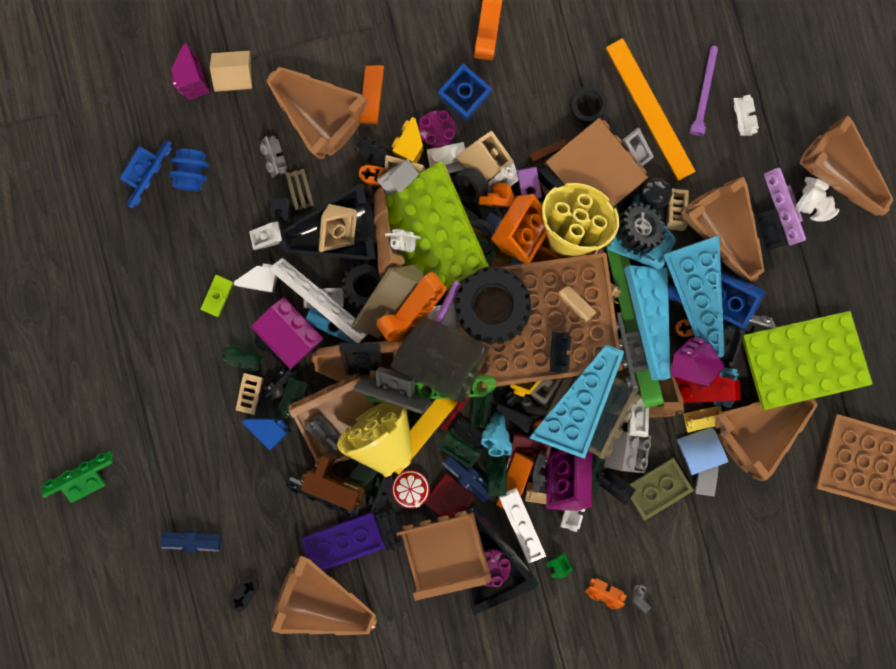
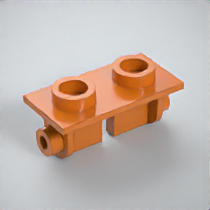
M591 578L589 582L590 587L584 591L589 594L590 598L597 601L601 600L612 609H620L625 605L622 603L626 599L623 591L611 586L608 592L606 591L607 583L598 578Z

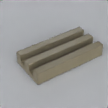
M305 169L286 173L295 210L313 207L314 202ZM301 174L309 200L308 204L305 203L298 176ZM291 177H295L300 200L302 203V205L300 206L298 205Z

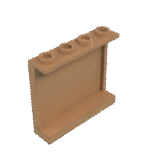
M598 118L543 165L547 166L564 184L580 183L599 190L609 198L608 202L613 207L648 177L644 167L640 164L637 165L633 160L635 159L634 155L629 150L623 148L621 139L610 132L608 123Z
M359 373L289 405V412L292 418L294 417L316 461L328 452L305 428V424L319 413L335 432L341 436L347 427L351 429L357 423L355 420L357 417L375 406L373 402L366 398L365 394L354 391V386L362 379ZM340 450L337 452L332 451L337 454L334 464L350 459V457L342 454Z
M466 511L455 513V517L449 518L448 515L437 518L438 521L432 523L430 519L419 522L420 526L415 527L413 524L405 525L402 527L403 530L397 532V536L402 535L417 591L413 593L415 601L486 585L492 581L473 512L467 514Z

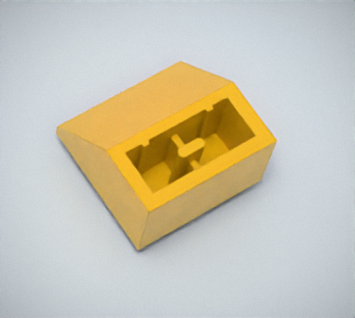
M412 117L410 121L406 120L401 129L403 131L401 137L395 139L392 147L395 158L409 159L410 162L417 163L423 153V144L416 119Z

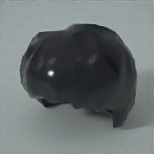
M656 176L649 177L643 181L638 190L639 201L643 203V206L648 204L651 210L654 208L657 211L663 209L673 195L670 183Z

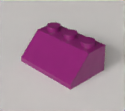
M187 43L183 44L171 69L173 76L170 78L174 88H177L182 96L191 100L210 93L198 57Z
M285 297L271 306L251 326L290 369L311 353L323 340L322 336Z
M693 337L674 354L670 376L709 386L724 370V364L710 343L704 342L702 338Z
M563 450L550 453L547 461L546 508L579 511L592 507V453L587 451L585 459Z

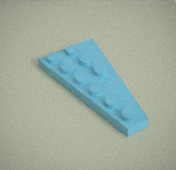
M627 266L624 268L651 379L667 380L671 378L667 268L658 270L653 267Z

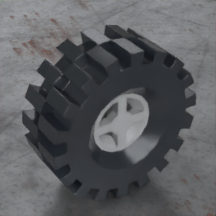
M635 203L618 216L619 228L616 238L618 241L621 240L623 242L620 244L622 247H628V252L633 250L635 255L639 253L640 255L648 254L665 239L666 229L663 228L665 222L660 221L662 216L660 214L657 216V210L654 208L651 210L648 204L643 206V203L638 205Z

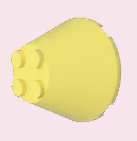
M566 183L565 186L552 189L547 194L542 205V218L550 250L560 256L570 258L578 257L607 246L614 239L619 228L618 213L616 208L613 209L608 202L609 198L599 190L580 183Z
M389 402L380 403L365 411L355 419L357 423L351 429L347 427L338 440L337 446L342 454L383 474L384 477L390 476L399 468H406L411 463L409 459L412 456L413 450L407 409Z

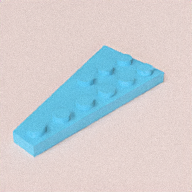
M719 235L665 253L664 257L695 337L702 338L704 342L710 343L718 357H723L724 333Z
M605 344L529 438L585 459L625 351Z

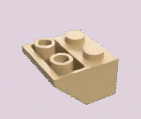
M492 130L456 156L463 168L477 170L484 176L486 181L500 173L502 168H507L514 162Z

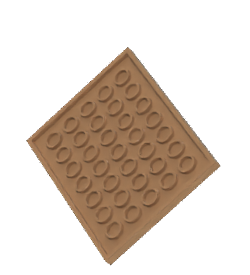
M606 253L502 267L506 268L509 272H514L518 278L523 280L526 288H528L531 299L529 321L523 331L511 341L508 340L502 344L495 343L493 345L479 342L465 332L456 316L463 376L491 375L496 381V387L580 376L605 344L620 349ZM570 286L596 311V314L585 323L558 297L562 289ZM487 288L480 292L475 300L477 316L488 324H499L505 321L512 310L510 296L500 288ZM552 332H568L570 337H572L571 349L566 351V354L570 355V369H568V373L549 372ZM622 361L619 365L618 371L623 370ZM482 381L483 388H487L486 384ZM464 383L465 389L468 390L467 384Z

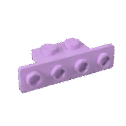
M780 168L765 173L764 177L789 245L805 241L806 237L800 223L803 219L800 212L797 213L795 210L797 203L791 186L786 185Z

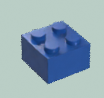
M462 64L438 91V98L467 122L491 95L492 88L466 65Z

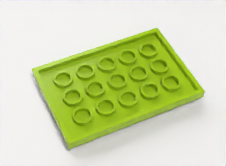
M440 161L421 172L400 193L397 190L390 195L386 193L389 226L392 233L395 229H402L404 232H413V235L421 237V239H415V250L409 253L400 250L406 266L416 265L424 276L430 272L436 273L446 286V290L451 288L453 282L458 281L461 283L471 273L474 274L478 269H487L489 267L444 162Z
M851 311L750 333L743 337V345L762 411L872 385Z

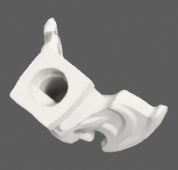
M806 177L805 182L807 186L802 190L803 196L795 207L796 212L799 213L801 211L811 214L814 208H816V213L810 217L814 221H827L835 217L839 209H835L833 196H826L825 192L830 185L819 179Z

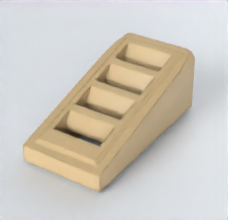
M672 189L673 195L667 206L666 227L669 230L684 231L688 226L687 221L682 215H674L673 212H683L682 210L688 205L689 191ZM674 197H683V200H676ZM673 205H683V207H673Z
M247 373L243 374L236 411L255 415L264 380L263 377ZM247 381L257 382V385L247 384ZM245 389H254L255 393L246 392ZM244 395L254 397L253 401L243 399ZM242 402L251 404L252 408L241 406Z

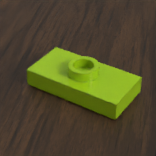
M215 275L200 310L219 317L234 282Z

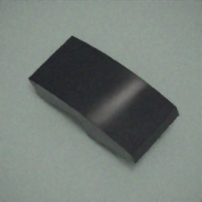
M538 448L533 464V491L535 493H538L539 489L543 488L547 481L544 468L548 458H546V450Z

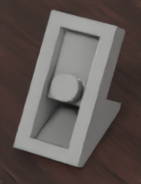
M636 128L622 140L621 145L625 150H629L634 155L635 159L633 160L637 165L644 166L654 157L639 128Z
M406 159L379 176L377 181L387 194L390 195L396 190L399 193L403 191L420 173L409 159Z

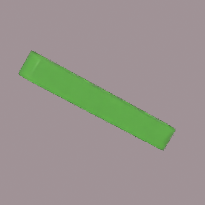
M487 374L415 379V394L428 399L480 397L492 392L496 387L494 377ZM482 381L486 384L487 389L483 388ZM463 383L467 384L468 390L464 388ZM445 384L449 386L450 391L446 389ZM428 385L431 387L432 392L428 390ZM366 395L370 402H386Z

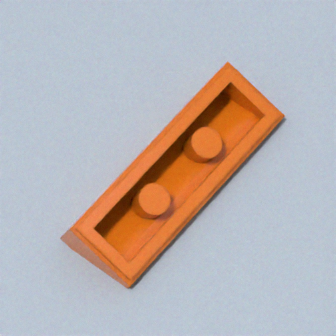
M365 66L362 96L367 99L365 114L360 115L359 121L361 123L378 125L384 66Z
M515 452L500 495L517 488L521 497L533 466L534 458ZM498 498L496 505L504 509L500 498Z

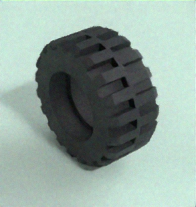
M492 266L488 267V269H478L476 273H471L467 276V279L461 283L460 289L456 293L455 310L457 319L465 332L479 342L493 345L495 343L502 344L508 340L511 341L523 331L529 321L531 299L528 288H526L521 278H518L514 272L507 271L506 268L500 267L499 269ZM487 288H500L511 298V313L505 321L499 324L485 323L479 319L475 312V300L479 293Z

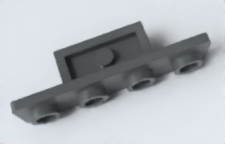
M620 312L616 316L617 331L620 334V338H618L620 350L623 349L625 351L624 357H622L623 369L627 368L628 376H625L627 388L631 387V391L636 392L637 385L634 373L647 371L649 367L640 331L625 333Z
M382 367L376 370V381L363 377L354 386V391L421 414L431 405L430 399L415 394V378Z

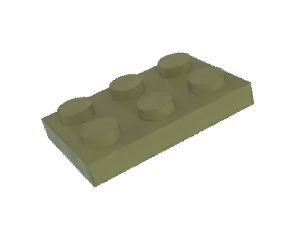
M673 457L630 483L636 489L630 499L644 521L694 491Z

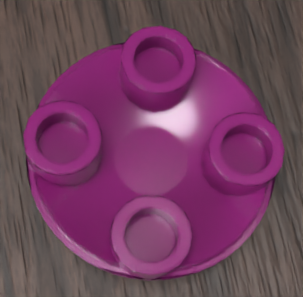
M434 110L426 113L420 118L418 125L421 140L426 145L435 148L448 145L456 134L454 119L444 110Z
M484 550L492 581L485 586L499 587L510 574V561L506 554L500 550Z

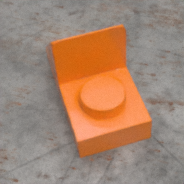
M495 183L493 184V193H488V196L479 197V204L509 209L515 200V196L509 184Z

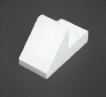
M271 222L249 231L253 250L279 245V242L282 241L278 222Z

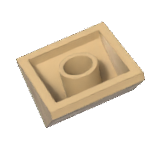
M250 51L212 53L210 72L215 92L253 89Z
M328 204L321 217L320 252L354 245L357 211L355 209Z

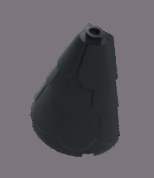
M363 184L353 186L334 200L328 201L310 215H305L281 232L282 241L279 242L281 249L286 253L312 257L326 256L366 261L378 259L374 205L368 201L371 196L367 188ZM328 204L355 209L357 211L354 245L320 252L321 217Z
M472 507L467 509L466 513H474L483 549L502 551L506 554L511 564L510 574L501 586L490 587L481 585L468 588L470 608L473 615H476L536 588L539 584L513 548L503 539L502 533L480 509Z

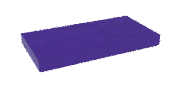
M373 511L300 538L307 558L322 571L386 548Z

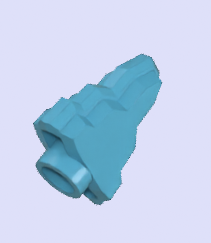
M497 411L490 418V423L486 426V430L483 431L481 444L488 448V453L491 456L495 457L511 455L512 451L509 433L505 429L504 415Z

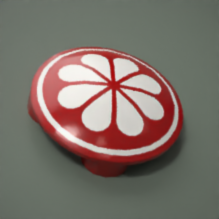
M416 470L401 472L396 476L392 485V495L395 501L405 508L421 506L426 502L430 493L429 481L422 473Z

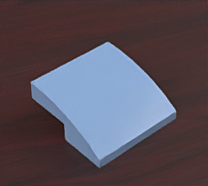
M713 427L677 439L683 458H685L691 475L728 462Z

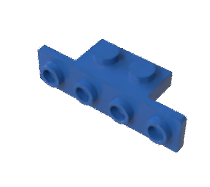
M164 140L156 155L140 146L137 147L119 179L135 188L126 203L128 207L133 208V206H137L141 201L142 196L140 195L144 189L147 190L152 182L150 178L153 173L156 174L162 165L160 163L161 160L170 153L172 149L170 147L171 142Z

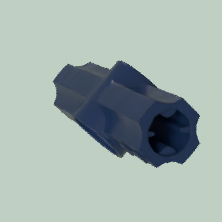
M454 451L442 463L467 490H471L483 503L495 492L481 478V475L471 465H467Z
M163 531L161 549H178L183 552H219L222 538L221 534H203L199 531Z

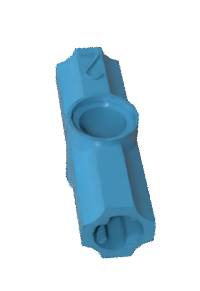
M310 308L306 316V320L310 325L349 343H356L340 328L338 331L332 332L329 329L331 321L317 309Z

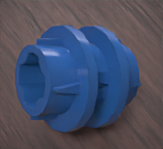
M192 149L176 150V158L170 159L171 164L177 165L176 171H171L168 175L173 178L172 186L186 191L201 190L202 182H207L208 180L207 176L201 175L202 169L209 168V163L205 162L206 154Z

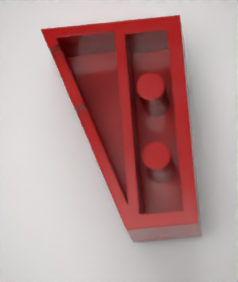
M718 375L709 386L677 378V384L684 403L741 400L739 380Z

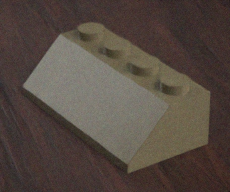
M416 265L389 268L352 325L378 339L385 338L376 326L377 321L385 315H396L424 277L423 273Z

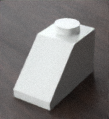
M263 263L262 267L256 266L237 279L234 285L274 293L277 276L270 271L272 265Z

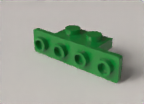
M111 451L101 453L95 459L83 462L77 468L66 471L55 479L46 481L42 485V496L45 498L62 490L70 503H73L104 487L105 481L98 470L113 463Z

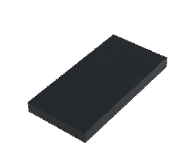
M340 343L339 350L347 375H355L357 373L360 375H370V371H376L379 367L384 368L380 343Z

